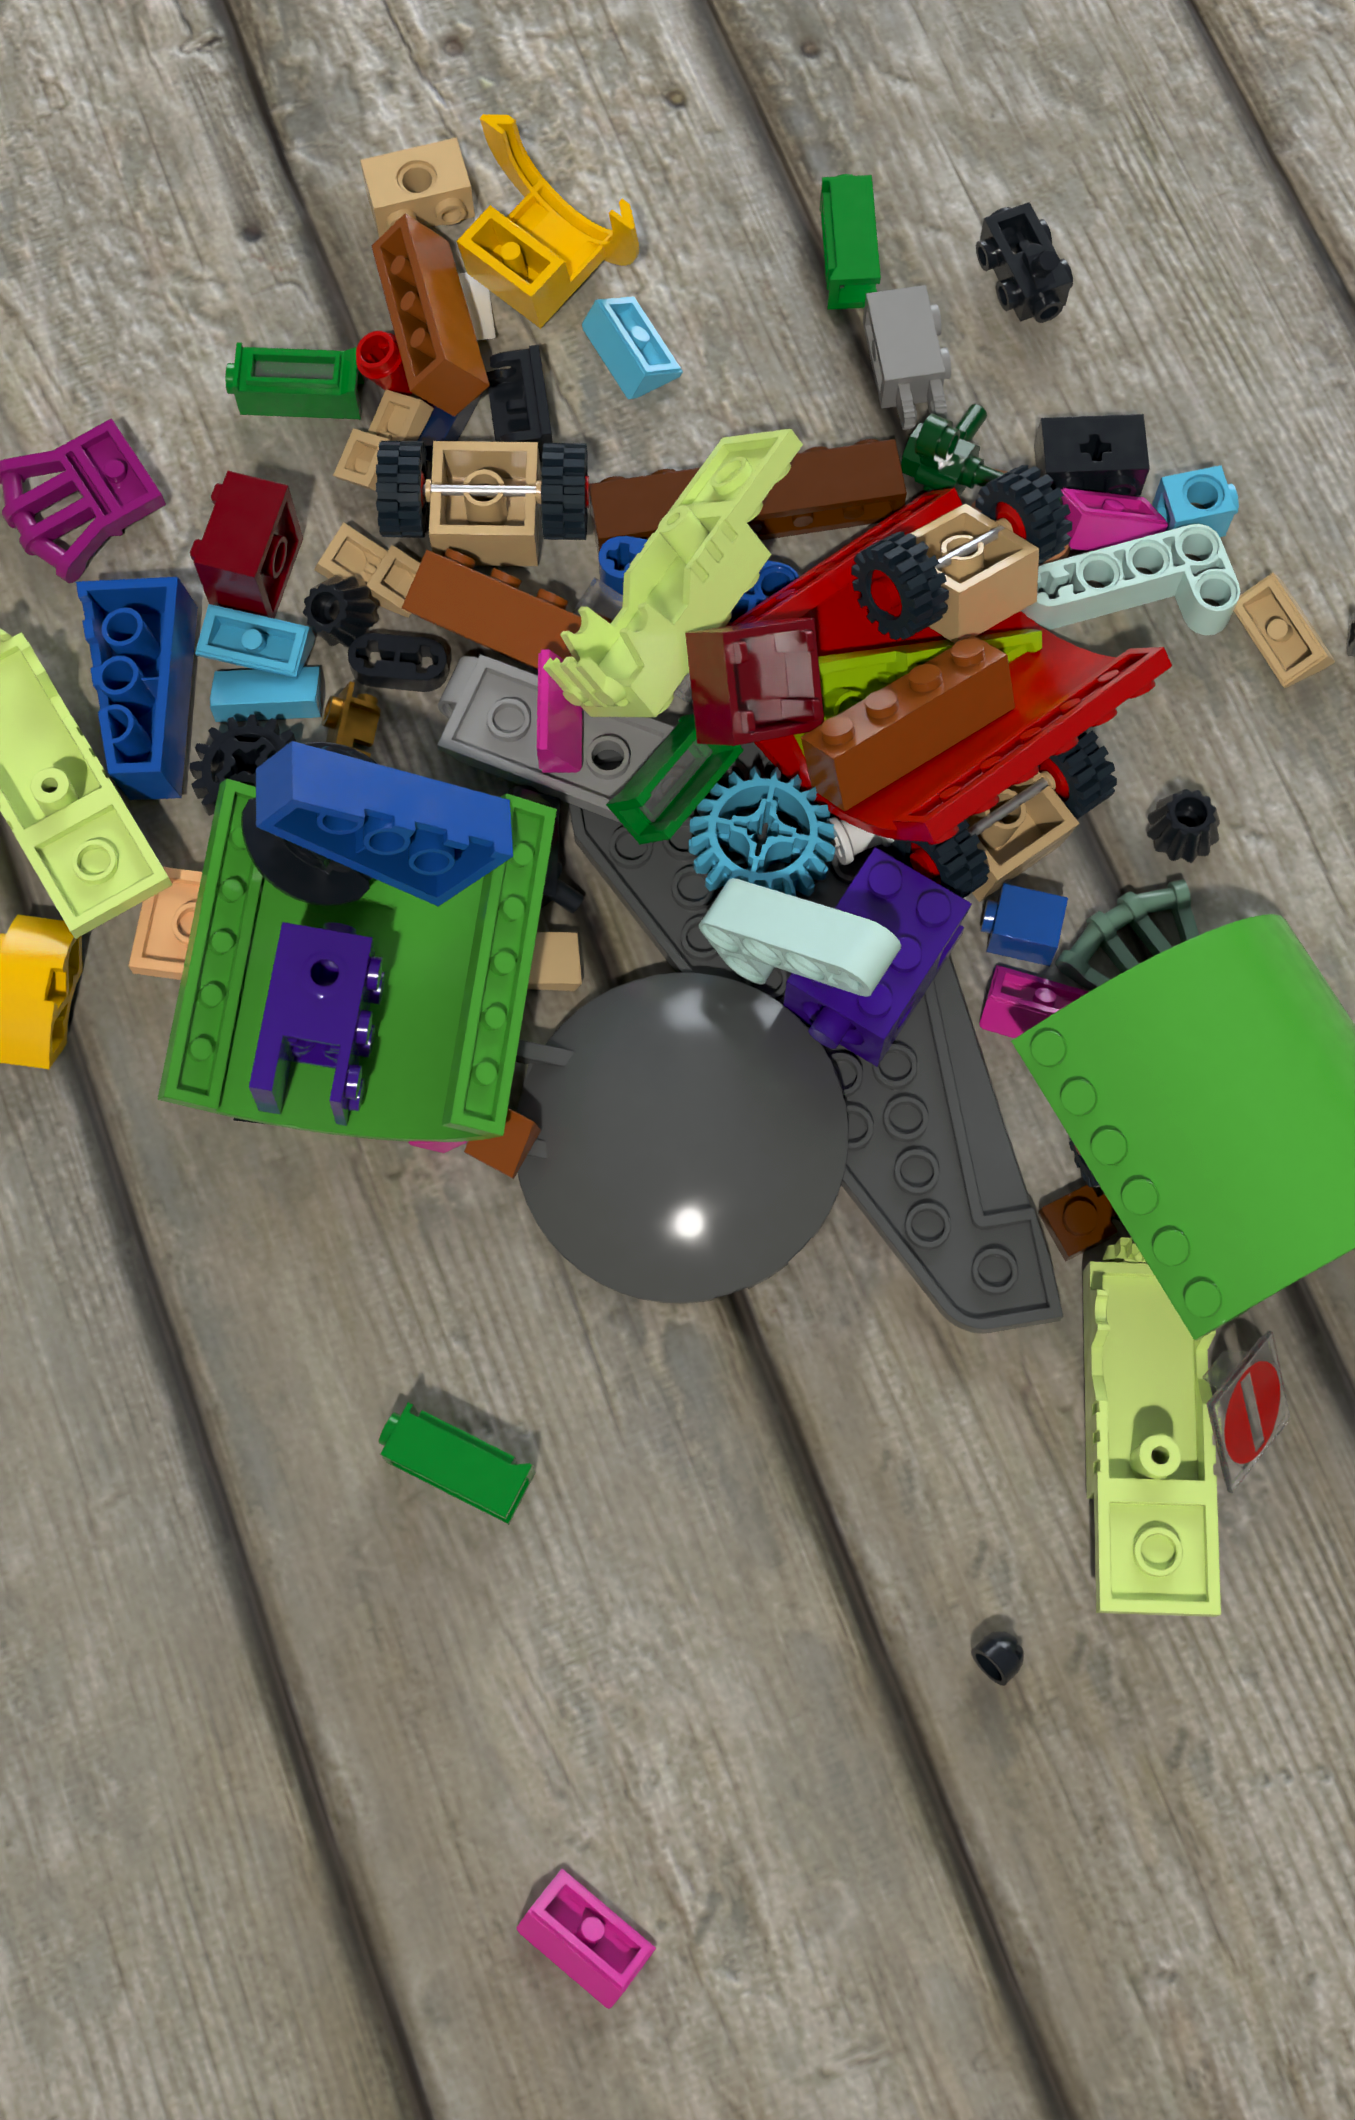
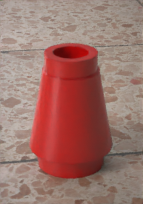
M373 331L365 335L356 348V364L360 373L383 390H390L410 396L412 392H410L395 335L384 331Z

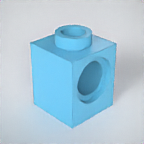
M1222 465L1161 477L1152 505L1166 519L1168 523L1166 531L1191 524H1202L1216 531L1219 537L1226 536L1234 515L1238 513L1239 500L1235 486L1232 483L1227 484ZM1191 503H1199L1206 507V509L1196 508Z

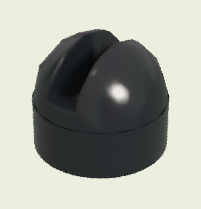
M992 1632L971 1650L972 1657L978 1667L991 1680L1002 1686H1005L1018 1673L1024 1660L1023 1648L1017 1645V1639L1007 1632Z

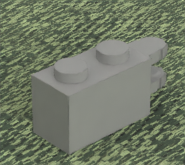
M926 285L866 293L863 327L881 409L897 407L903 430L916 427L917 411L914 404L928 402L929 414H935L947 419V405L943 383L944 379L951 378V360L948 348H940L938 335H941L940 310L937 304L930 305Z

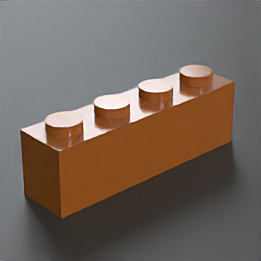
M405 213L371 246L410 392L455 417L468 404L477 399L490 384L449 241Z
M447 548L444 556L426 549L402 609L537 670L538 653H541V650H551L563 660L566 657H573L560 634L563 631H570L573 634L577 633L581 627L582 620L580 616L565 610L569 601L539 588L536 597L519 590L522 583L521 580L495 568L492 569L490 576L473 570L476 563L474 559ZM597 613L610 624L613 621L612 619Z
M971 635L966 639L956 642L948 650L928 662L914 667L906 675L884 688L872 692L864 700L837 716L825 720L822 725L801 736L812 788L816 787L818 794L845 812L1014 709L1015 703L1007 654L980 638Z

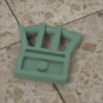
M1184 879L1171 881L1168 883V888L1139 894L1129 891L1117 899V906L1105 914L1101 911L1096 912L1086 919L1087 926L1070 950L1062 951L1055 962L1056 967L1064 975L1091 991L1110 980L1090 967L1088 963L1099 946L1120 973L1138 965L1139 963L1116 932L1127 924L1130 925L1153 956L1172 948L1149 918V913L1172 909L1181 943L1198 936L1199 932L1191 909V896L1186 881Z

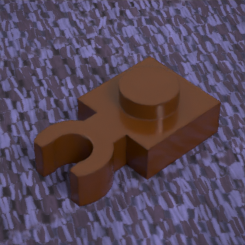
M1088 1185L1041 1207L1038 1212L1065 1262L1114 1238L1118 1231L1111 1220L1121 1221L1106 1195L1098 1197L1093 1187Z

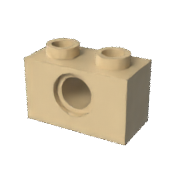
M457 137L360 160L365 189L379 238L405 213L428 228L439 225H453L461 220L475 217L471 184Z

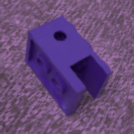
M875 847L835 909L872 920L887 928L900 941L902 945L900 951L871 996H860L792 973L786 981L784 1006L792 1011L803 1023L810 1026L809 1034L822 1045L836 1049L840 1044L878 1067L962 936L964 927L960 923L968 913L972 903Z
M282 922L249 1083V1089L259 1111L281 1115L292 1061L335 1069L329 1102L336 1124L347 1126L350 1110L360 1111L365 1079L361 1078L362 1066H359L360 1056L370 1058L375 1035V1025H372L373 1011H369L370 1003L380 1005L385 983V972H382L383 957L375 955L372 937L356 935L357 930L341 923L327 922L324 923L323 929Z

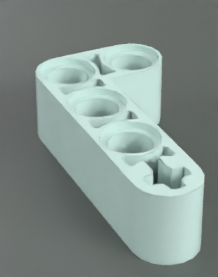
M1191 524L1038 566L1037 602L1021 611L1046 630H1052L1175 596L1183 619L1191 630L1201 635H1215L1221 632L1228 624L1240 596V587L1217 532L1206 525ZM1185 554L1196 555L1202 561L1191 560ZM1136 567L1147 568L1153 574H1143L1136 570ZM1094 580L1104 585V588L1092 587L1086 581ZM1203 599L1215 600L1220 606L1208 605Z
M734 878L727 881L699 923L700 931L724 962L738 975L753 983L765 984L776 967L864 997L871 996L902 946L892 932L872 920Z

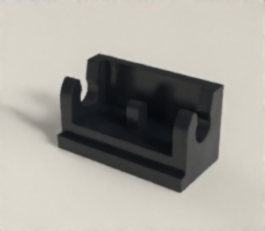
M531 345L529 349L494 354L489 358L491 368L511 366L508 369H496L486 372L490 384L488 392L495 442H538L539 460L542 462L544 443H553L539 345Z

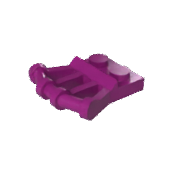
M112 418L55 450L0 460V484L2 485L5 507L2 510L3 518L11 528H17L20 533L19 543L28 555L38 556L56 568V575L67 583H73L80 578L89 558L109 536L123 535L122 529L166 505L161 492ZM62 472L24 493L23 483L27 478ZM75 491L79 492L82 497L81 499L37 523L35 520L36 513ZM95 517L67 551L53 542L56 538Z

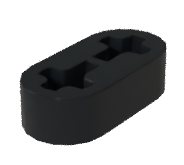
M366 633L357 637L348 649V662L354 678L362 685L369 687L430 692L440 688L446 682L449 674L447 655L443 646L429 638ZM371 652H379L381 660L376 661L374 668H366L364 660L370 658ZM422 657L432 658L433 665L428 666L426 673L417 672L416 665L421 664Z

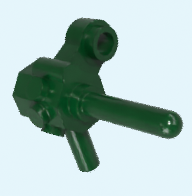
M971 405L956 427H953L952 421L935 414H930L924 424L919 423L910 435L902 455V473L914 477L915 482L924 485L923 490L927 492L955 488L960 496L966 487L973 489L975 485L984 487L988 482L1005 474L985 466L984 459L979 458L980 446L971 443V440L987 418L986 410L980 405ZM1060 497L1059 501L1063 505L1062 498Z

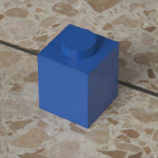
M1004 883L998 901L987 900L980 930L981 932L990 933L986 952L1050 966L1058 949L1068 898Z

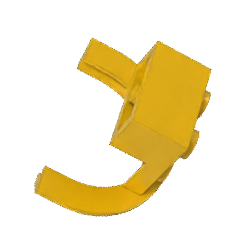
M483 114L480 117V121L488 146L502 170L525 198L507 217L490 205L457 240V244L467 274L541 329L603 260L612 264L626 266L637 259L639 255V242L631 206L622 198L619 201L622 216L614 210L609 212L612 230L595 224L569 205L541 175L522 144L515 119L509 115Z

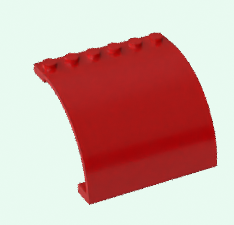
M949 488L923 493L727 626L770 619L814 618L818 657L947 640V638L930 627L904 640L901 638L897 640L891 639L889 632L883 635L878 631L879 622L871 623L866 617L870 612L867 606L860 607L857 599L861 598L862 594L859 591H854L852 584L858 578L852 575L851 572L852 566L856 564L854 558L857 554L861 553L860 551L897 532H904L905 535L912 533L962 506L963 504L956 489ZM1019 611L979 634L984 635L1029 628L1042 631V649L1037 652H1026L1009 662L1015 703L1014 709L845 812L818 793L816 794L815 802L819 805L828 804V810L832 814L855 827L881 837L905 841L928 842L929 845L942 843L956 835L959 831L958 824L969 816L980 814L994 807L1000 800L998 795L1008 787L1026 782L1037 775L1040 770L1038 765L1050 756L1062 754L1075 747L1079 742L1077 736L1090 727L1099 726L1114 718L1118 713L1116 708L1127 699L1139 697L1153 689L1156 685L1154 679L1171 668L1172 664L1164 647L1128 649L1117 658L1096 654L1057 637L1027 617L1022 611ZM794 735L754 742L789 780L797 774L799 775V778L802 780L800 790L804 792L812 788L806 759Z

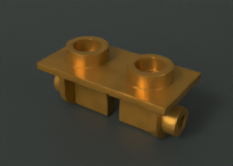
M350 681L338 697L331 695L326 704L322 718V726L329 728L326 742L337 743L351 748L353 742L371 747L374 743L381 709L377 706L378 699L370 694H359L357 698L352 697L355 683ZM358 750V751L364 753L365 755H367L368 757L371 756V753Z

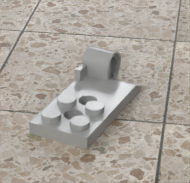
M481 654L479 658L471 656L461 657L438 703L440 712L449 719L437 744L438 750L449 754L461 763L520 785L532 786L538 792L560 798L564 802L620 822L606 804L621 792L675 727L650 717H590L582 708L581 770L577 773H542V769H539L537 756L538 676ZM603 750H614L623 757V762L613 770H603L594 764L593 759ZM651 796L650 799L644 804V807H645L646 809H647V807H648V805H649V802H650L652 796Z

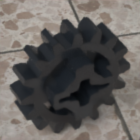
M250 714L246 726L240 727L233 717L228 718L227 726L229 730L223 734L216 728L211 727L208 731L213 742L210 746L197 743L195 749L202 761L192 762L189 766L194 779H197L191 784L197 799L204 798L201 803L205 812L209 816L214 814L219 786L225 779L256 787V768L291 741L296 742L294 733L291 730L280 734L277 720L273 718L266 723L264 728L259 727L255 714ZM223 761V769L216 774L220 762Z

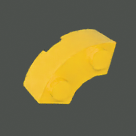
M17 915L7 933H0V1063L50 1069L67 1044V1027L71 1001L76 984L83 972L82 936L75 939L64 920Z

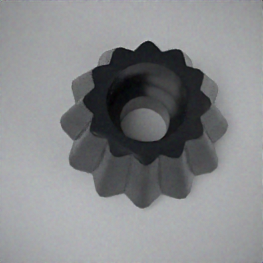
M338 575L311 588L309 596L304 599L306 607L303 610V614L307 617L308 626L330 646L340 643L344 647L349 648L350 644L357 637L366 634V629L374 625V619L371 614L376 604L369 599V588L367 586H359L355 577L343 579Z
M1184 789L1159 800L1156 804V810L1147 817L1151 825L1147 831V836L1155 841V851L1166 853L1171 861L1182 858L1192 863L1197 856H1208L1211 845L1219 841L1218 826L1220 820L1217 809L1211 804V798L1203 796L1199 790L1191 792L1188 789Z

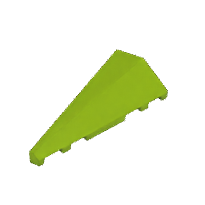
M1029 628L976 636L1007 654L1008 662L1015 660L1026 652H1037L1042 649L1041 630ZM947 639L819 656L824 721L837 716L864 700L872 692L891 684L909 673L914 667L928 662L951 648L954 643ZM806 733L794 735L801 748L803 755L804 750L802 746L801 736L805 735Z

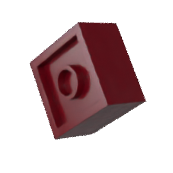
M227 470L223 484L217 483L214 486L211 494L212 503L215 504L202 540L196 539L193 542L190 556L194 560L193 563L209 604L275 619L303 541L289 486Z
M814 618L770 619L685 633L697 744L742 745L810 732L824 722Z

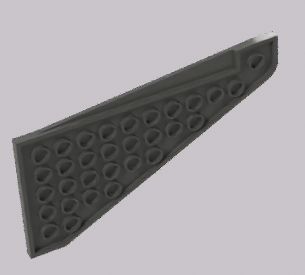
M754 742L741 745L744 751L717 782L718 784L729 789V775L733 771L743 781H747L750 777V770L754 766L759 769L761 778L770 779V774L776 766ZM603 750L594 757L593 762L600 769L613 770L621 765L623 757L614 750ZM688 751L681 756L657 785L647 807L649 813L694 761V758ZM781 772V782L788 783L789 779ZM710 792L705 796V799L712 800ZM568 803L575 843L676 973H701L739 981L764 992L784 1005L786 981L792 974L791 972L775 967L765 984L753 983L733 971L699 929V923L724 886L709 891L705 887V879L708 874H697L694 870V860L698 856L689 853L688 843L689 839L695 836L689 829L690 820L693 817L700 816L697 813V807L671 839L639 845L622 823ZM758 807L746 809L735 814V816L751 815ZM777 810L776 814L783 824L795 827L796 833L803 834L801 828L792 818ZM830 812V818L836 817L838 820H842ZM768 823L764 824L762 835H759L756 841V856L760 855L762 844H765L768 838ZM719 844L724 854L733 863L747 870L748 864L743 856L729 851V846ZM882 844L875 846L895 859L900 856V854L893 851L892 846L888 848ZM875 847L854 855L853 862L847 865H843L836 854H834V859L831 862H825L828 867L826 878L823 881L813 879L815 884L814 892L808 897L795 890L796 897L835 909ZM792 859L791 863H774L766 869L765 873L784 869L794 863L796 859ZM948 956L878 1067L840 1044L836 1049L822 1045L840 1081L847 1108L849 1144L846 1169L841 1186L942 1316L953 1325L968 1332L986 1334L1058 1322L1063 1318L1051 1259L1035 1210L1031 1208L958 981Z

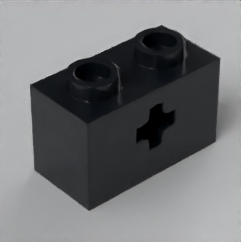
M1144 414L1041 418L1034 443L1036 467L1041 469L1040 478L1048 474L1053 479L1050 486L1052 490L1067 488L1127 496L1141 495L1150 470Z

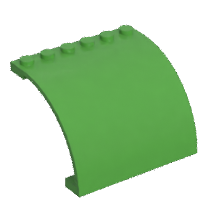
M225 779L221 782L157 1100L268 1125L358 1138L393 1141L462 1142L503 1136L557 809L507 793L501 796V798L510 800L513 857L439 907L393 887V909L364 897L347 904L323 906L305 903L285 895L261 875L248 854L241 826L242 811L248 800L256 797V787L231 779ZM282 922L323 929L324 923L327 922L349 925L357 930L356 935L372 937L375 955L383 957L382 972H385V983L380 1005L370 1003L369 1011H373L372 1025H375L373 1047L370 1058L360 1056L359 1066H362L361 1078L365 1079L362 1104L359 1112L350 1110L347 1126L336 1124L329 1102L335 1074L334 1068L292 1061L281 1115L259 1111L249 1089Z
M1268 914L1242 919L1184 941L1103 983L1011 1041L1194 1340L1203 1338L1265 1299L1355 1249V1024L1286 919L1281 915Z

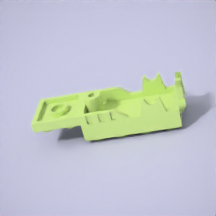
M792 429L723 437L668 513L662 518L658 529L649 537L642 551L636 555L630 563L628 570L624 572L623 605L611 624L589 607H580L578 612L581 615L582 622L579 631L575 634L570 631H563L560 634L573 657H566L562 663L557 657L554 661L549 658L543 666V669L564 691L563 696L568 702L575 706H581L590 717H657L670 706L674 699L673 693L687 673H689L685 633L725 627L731 619V611L743 594L757 583L760 577L759 571L772 555L747 523L761 512L763 508L762 501L772 487L788 474L791 469L790 462L803 445Z
M0 628V811L68 929L76 939L173 884L58 694L30 643L27 642L22 632L12 637Z
M1120 1237L1116 1244L1107 1246L1101 1262L1090 1261L1083 1270L1087 1499H1094L1096 1613L1217 1617L1221 1615L1217 1475H1214L1213 1465L1216 1464V1445H1213L1212 1436L1215 1434V1416H1212L1211 1406L1214 1405L1208 1377V1348L1216 1334V1330L1199 1340H1194L1136 1244H1132V1238Z

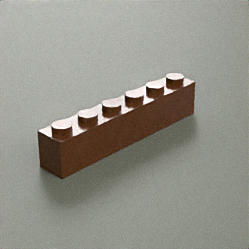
M865 439L850 446L830 449L818 446L809 448L803 453H797L790 462L791 469L788 474L772 487L762 501L763 508L761 512L747 524L760 540H768L882 522L905 506L907 495L895 439L884 441ZM700 468L680 471L661 469L651 475L632 478L613 476L601 482L589 484L590 513L598 558L602 545L613 537L630 536L648 540L652 533H655L662 518L668 513Z

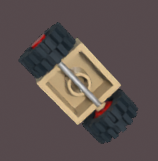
M423 441L379 442V450L377 452L378 464H376V507L378 511V526H380L379 532L382 537L425 538L427 531L426 521H428L427 505L430 502L429 538L432 552L444 556L446 549L449 548L476 561L475 566H538L540 504L542 506L544 539L586 540L587 508H589L588 452L586 443H544L541 481L538 442L433 441L431 479L427 478V453Z
M1021 465L985 484L986 486L979 490L978 494L981 497L976 499L975 507L982 512L964 504L912 533L905 535L904 532H897L860 551L861 553L857 554L854 558L856 564L852 566L851 572L858 579L853 581L852 584L854 591H859L862 594V597L857 599L860 607L867 606L870 611L866 616L871 623L878 621V631L883 635L889 632L890 638L894 640L899 638L902 640L907 639L930 627L955 644L971 635L977 636L1037 602L1039 564L1065 550L1064 546L1068 545L1071 540L1067 533L1072 531V522L1064 518V516L1071 512L1068 504L1061 505L1059 498L1064 496L1061 489L1052 490L1050 487L1053 479L1048 474L1040 478L1041 469L1035 466L1029 469L1028 465Z
M1093 730L1088 734L1084 731L1077 736L1079 742L1075 747L1062 754L1050 756L1038 765L1040 770L1037 775L1026 782L1008 787L998 795L1000 800L994 807L980 814L971 815L958 824V833L947 841L936 845H929L928 842L893 839L894 842L891 843L892 849L900 854L896 860L961 898H965L972 893L981 902L1001 888L1004 883L1007 884L1060 847L1080 824L1077 819L1114 794L1115 789L1113 787L1117 785V778L1111 775L1115 771L1113 762L1105 760V756L1109 754L1106 747H1098L1095 741L1099 737Z

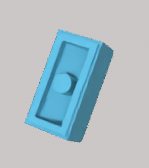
M634 296L595 300L582 322V328L626 398L635 399L681 376L683 373L681 367Z
M208 604L195 654L204 658L298 679L313 648L315 635L309 626Z
M303 667L298 679L257 669L215 671L210 695V709L215 722H227V719L231 717L236 721H247L250 714H255L257 720L321 717L320 667Z

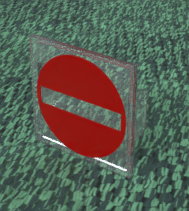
M1267 1331L1263 1337H1260L1249 1352L1223 1351L1203 1376L1205 1381L1218 1389L1206 1404L1224 1482L1226 1483L1227 1491L1230 1493L1236 1490L1291 1419L1272 1331Z

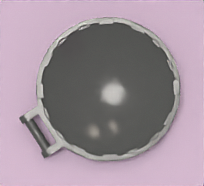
M669 973L633 980L601 994L581 1007L557 1029L545 1045L519 1040L516 1062L528 1064L516 1112L535 1122L541 1129L540 1134L518 1171L520 1186L536 1223L549 1242L583 1274L614 1291L641 1300L676 1304L707 1302L745 1288L750 1289L772 1277L787 1266L788 1262L819 1232L836 1201L845 1174L849 1144L847 1108L840 1081L823 1046L809 1034V1028L792 1011L776 999L742 982L701 973Z

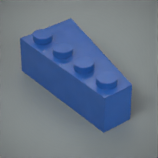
M179 577L76 582L78 598L82 602L85 620L82 622L85 640L90 646L93 664L90 670L93 686L98 694L100 706L98 717L108 774L129 800L182 798L198 607Z
M291 741L256 768V827L438 907L513 857L510 800L294 741Z

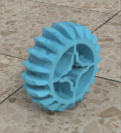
M756 766L750 770V777L747 781H743L733 771L729 775V789L716 783L710 790L712 800L704 798L697 806V813L700 816L693 817L690 820L689 829L695 835L689 839V853L698 856L694 860L695 872L697 874H708L705 879V887L709 891H713L725 886L729 879L734 878L795 897V890L809 897L814 892L815 884L813 879L823 881L826 878L828 867L825 862H831L835 854V847L829 843L835 839L834 824L826 823V820L830 818L828 804L816 805V787L800 792L802 780L798 774L791 778L788 783L781 782V771L778 767L772 770L770 779L761 778V773ZM758 807L751 815L735 816V814L746 809ZM777 810L792 818L801 828L803 834L796 833L795 827L783 824L776 814ZM768 823V838L766 843L762 844L760 855L756 856V841L759 835H762L764 824ZM719 844L729 846V851L743 856L748 864L747 870L733 863L724 854ZM792 859H796L794 863L784 869L765 873L766 869L774 863H791Z

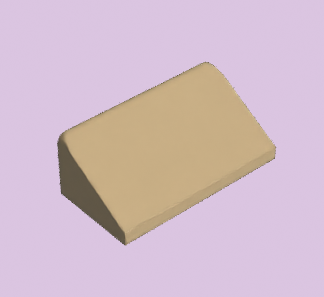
M1272 572L1239 596L1234 612L1284 688L1316 674L1335 663L1334 658L1284 582Z

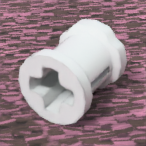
M836 817L826 820V823L834 824L835 839L830 844L835 847V854L843 865L852 863L854 855L881 844L888 848L894 842L893 839L866 832L844 820H838Z

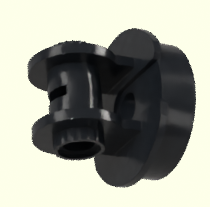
M330 742L304 743L305 745L378 764L364 753L345 745ZM256 797L248 800L241 816L244 843L258 871L276 889L296 900L323 906L342 905L357 901L370 889L369 882L373 879L372 877L256 827Z

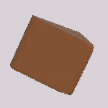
M508 1108L504 1135L491 1139L468 1141L464 1152L514 1179L541 1129L532 1120Z

